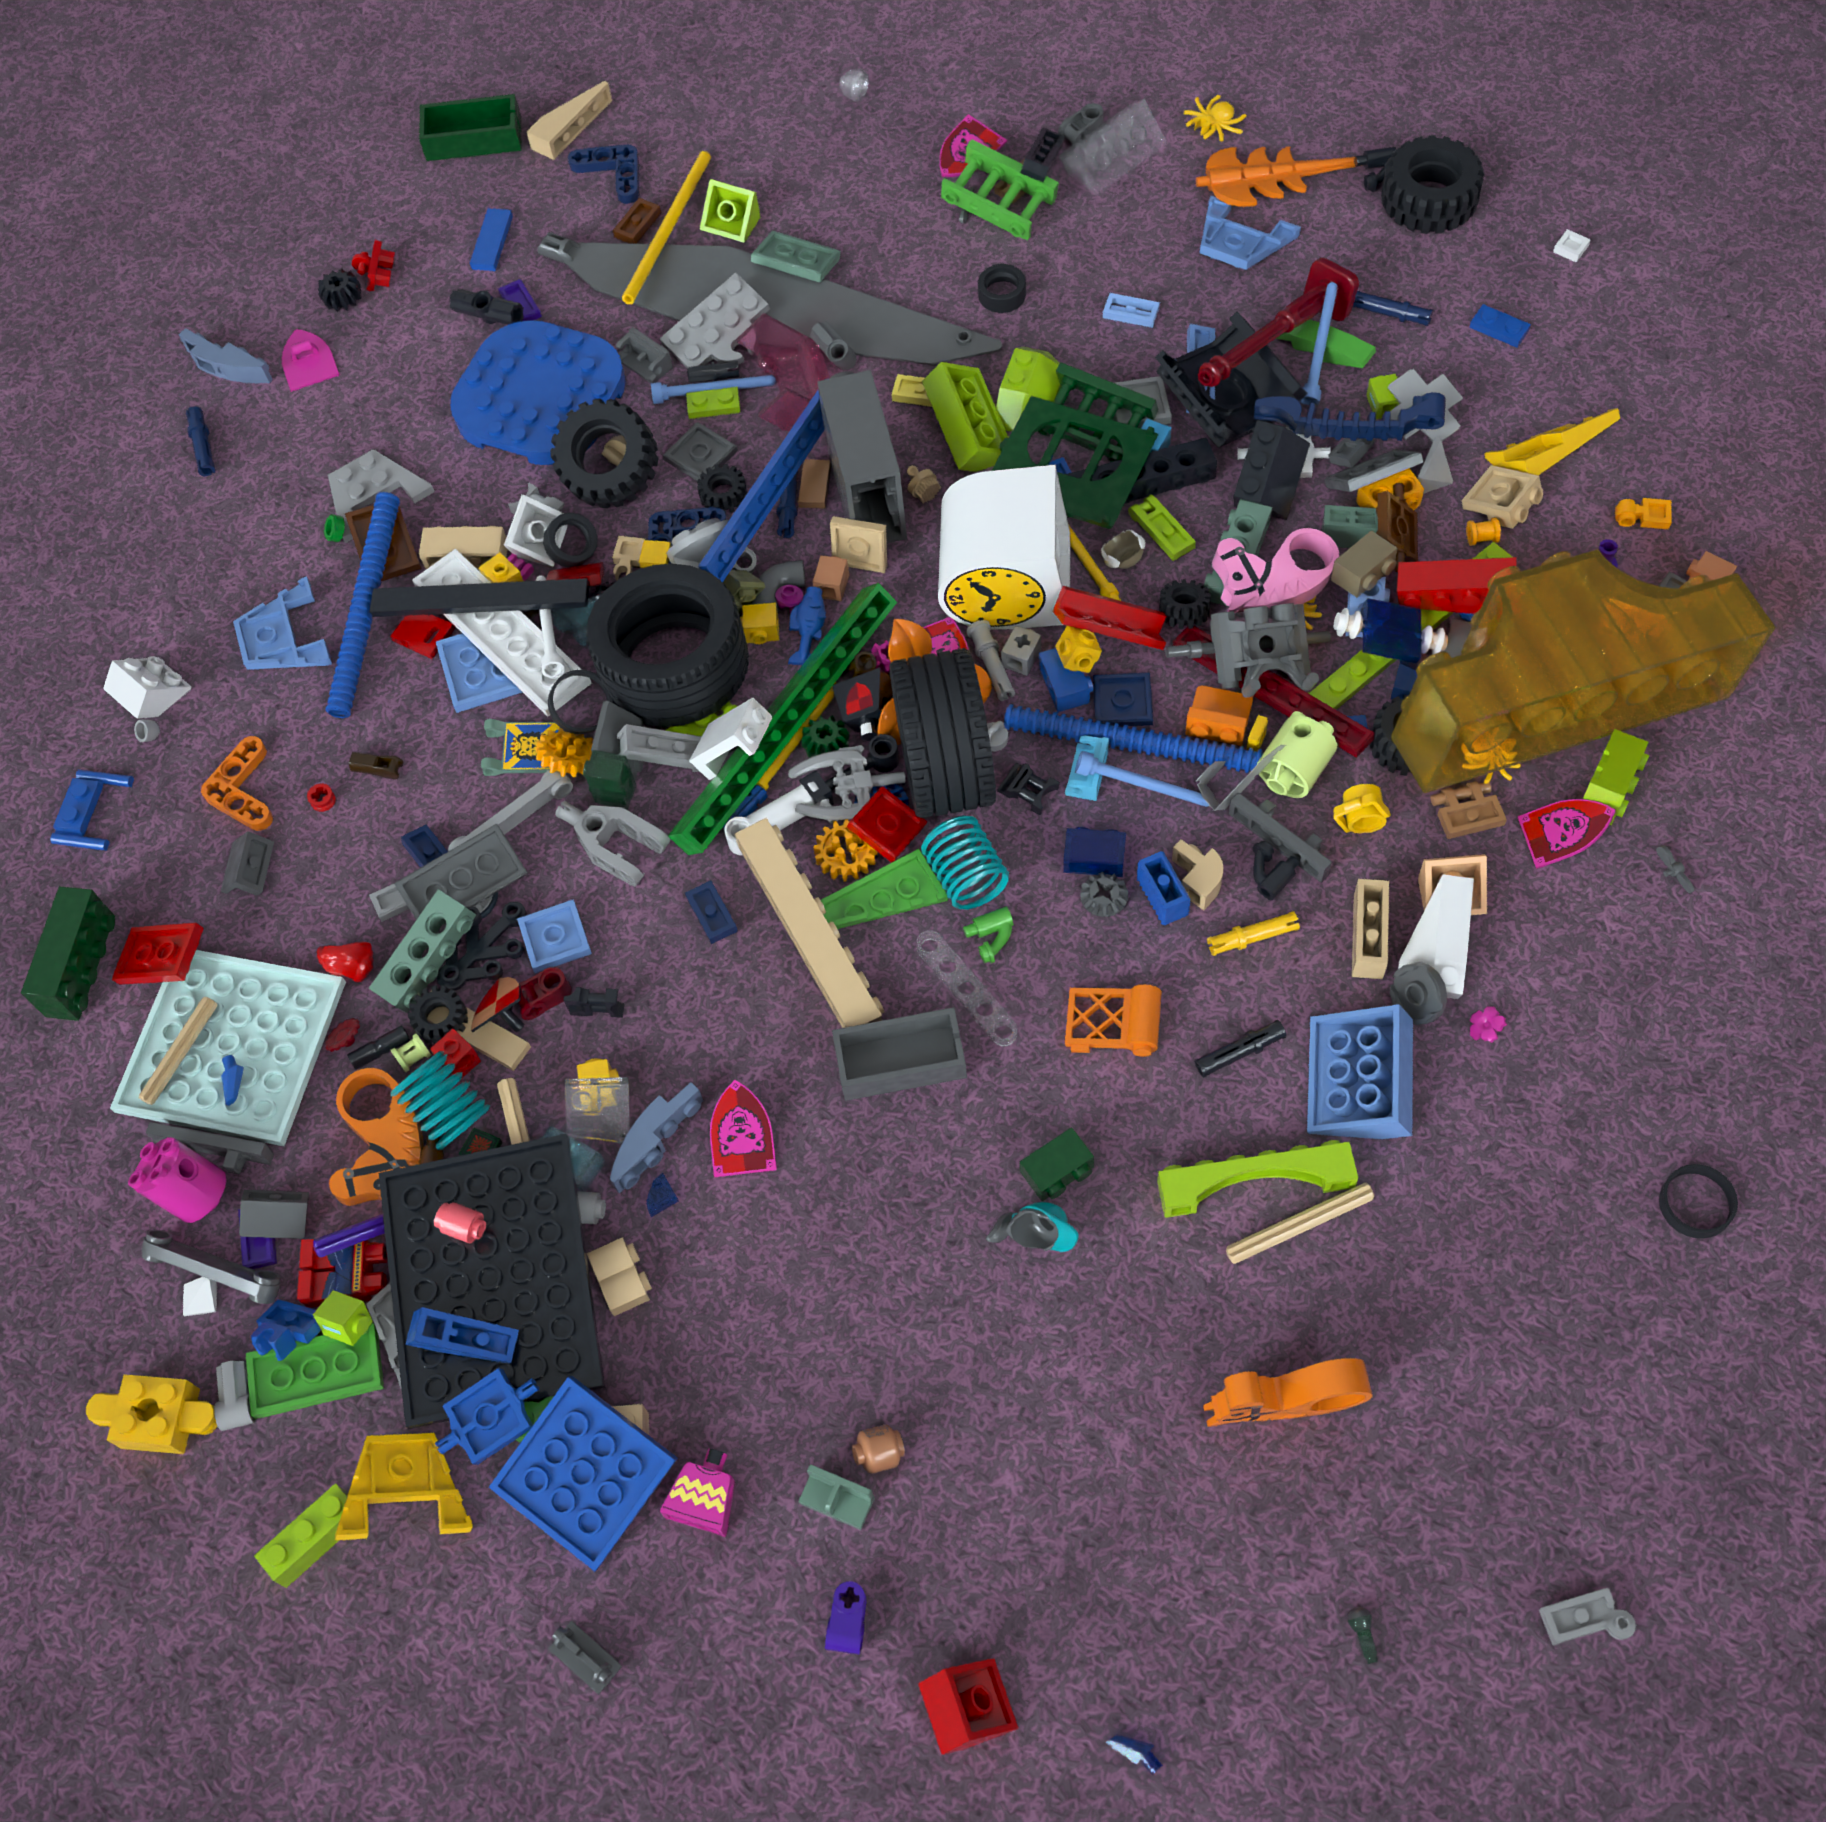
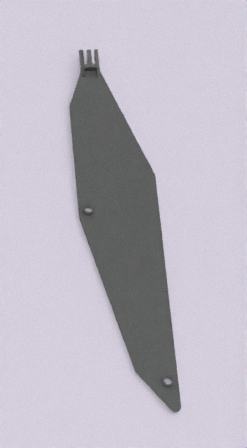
M548 232L537 248V252L541 256L566 264L595 291L622 300V296L650 244L576 242ZM664 245L633 303L636 306L680 321L736 272L770 307V310L753 324L758 343L822 351L809 335L812 328L818 322L820 323L825 320L859 356L935 365L940 362H949L997 352L1002 348L1000 340L825 279L821 282H816L751 262V253L731 246Z

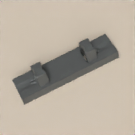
M1237 793L1231 799L1229 815L1287 858L1290 856L1297 858L1299 861L1298 866L1322 883L1329 876L1332 861L1318 852L1321 849V838L1313 833L1307 840L1303 841L1272 818L1275 805L1268 799L1258 807L1240 793Z
M149 1122L145 1133L155 1143L167 1137H173L194 1151L224 1156L223 1168L229 1173L240 1175L246 1161L271 1165L274 1157V1152L265 1143L152 1122Z

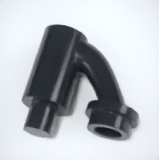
M1395 146L1364 151L1363 155L1355 156L1354 163L1356 167L1364 166L1365 169L1383 167L1377 175L1374 172H1370L1369 175L1364 176V188L1366 191L1375 192L1377 185L1383 182L1386 164L1391 154L1396 150Z
M1260 841L1252 847L1255 853L1253 876L1258 885V892L1268 900H1274L1296 875L1294 869L1299 865V861L1294 856H1290L1286 861H1279L1267 875L1265 873V862H1269L1272 859L1274 849L1266 841Z

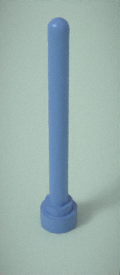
M1334 282L1327 285L1308 382L1303 387L1308 394L1299 401L1302 404L1310 405L1312 402L1318 405L1320 403L1322 392L1318 381L1338 288Z
M773 375L669 387H667V384L662 385L661 382L651 383L653 404L664 403V400H669V397L684 396L690 392L730 387L746 389L772 386L776 383V378Z
M1081 751L1075 768V773L1087 777L1088 774L1094 775V773L1198 805L1209 806L1199 792L1098 762V758H1095L1094 754Z

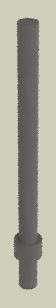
M1330 631L1307 633L1308 644L1331 641ZM1261 637L1259 647L1260 649L1273 648L1274 641L1271 637ZM1189 641L1186 645L1167 646L1165 648L1167 658L1187 656L1189 659L1201 658L1203 654L1215 653L1214 643Z

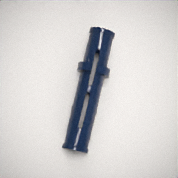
M1358 290L1353 303L1354 308L1399 318L1400 322L1405 323L1407 320L1429 326L1430 316L1433 314L1432 309L1411 305L1409 301L1402 303Z
M192 406L186 410L189 424L187 432L193 442L198 473L205 477L212 475V472L215 473L216 471L208 440L209 428L204 422L203 410L200 407Z
M798 471L780 496V504L776 508V514L779 517L777 534L781 537L784 529L783 538H790L795 534L794 523L798 515V508L796 506Z

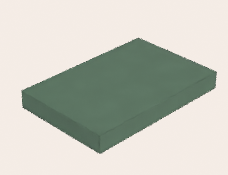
M772 231L753 251L751 262L821 282L839 261L841 251Z

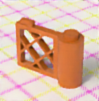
M1146 984L1134 986L1132 989L1070 988L1065 1046L1071 1047V1052L1090 1053V1048L1129 1049L1133 1051L1134 1055L1140 1057L1150 1056L1152 1052L1158 1049L1161 989ZM1076 997H1089L1095 1004L1082 1013L1076 1007ZM1111 998H1124L1123 1007L1114 1014L1104 1005ZM1100 1008L1109 1018L1096 1028L1088 1020V1017ZM1082 1022L1092 1030L1085 1038H1073V1030ZM1115 1023L1121 1029V1039H1107L1102 1032Z

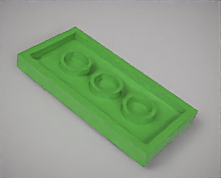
M374 1323L369 1326L368 1330L359 1338L354 1346L321 1335L314 1337L308 1344L295 1341L297 1346L282 1361L277 1360L274 1349H271L263 1356L259 1355L257 1351L246 1353L251 1417L255 1420L384 1389L379 1337Z

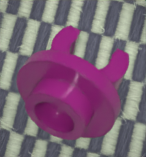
M785 585L776 591L775 598L781 609L789 607L791 614L793 608L801 603L803 592L797 586Z

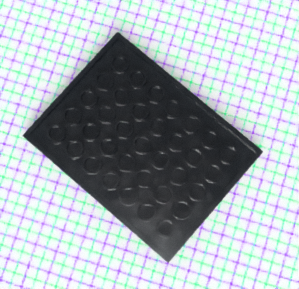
M567 1133L379 1173L406 1428L414 1429L450 1421L443 1405L498 1368L505 1371L511 1385L516 1389L531 1378L537 1382L540 1390L523 1400V1402H540L547 1397L554 1396L567 1377L571 1375L590 1390L605 1388L570 1138ZM455 1202L483 1213L486 1228L482 1237L469 1244L441 1233L440 1229L434 1226V1219L440 1206L443 1203L451 1204ZM424 1307L519 1330L512 1362L503 1363L405 1345L413 1312Z

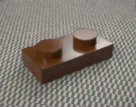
M639 198L612 230L614 238L629 244H637L661 214L660 205Z

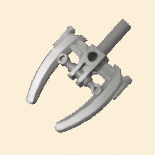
M859 745L839 748L838 751L813 756L792 767L788 775L790 778H796L819 768L833 766L834 770L837 771L836 777L833 778V785H838L835 787V794H840V797H842L841 806H814L798 803L795 811L799 814L818 819L849 820L871 799L869 793H871L872 787L905 783V773L896 772L871 776L870 770H864V766H867V761L861 755L864 747ZM844 765H850L852 772L850 775L846 776L843 773ZM849 793L856 795L858 803L852 804V801L848 798Z

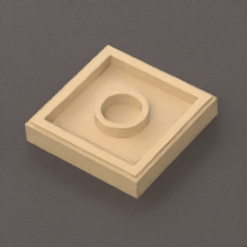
M833 516L830 521L832 556L847 559L848 567L885 573L887 568L886 525Z

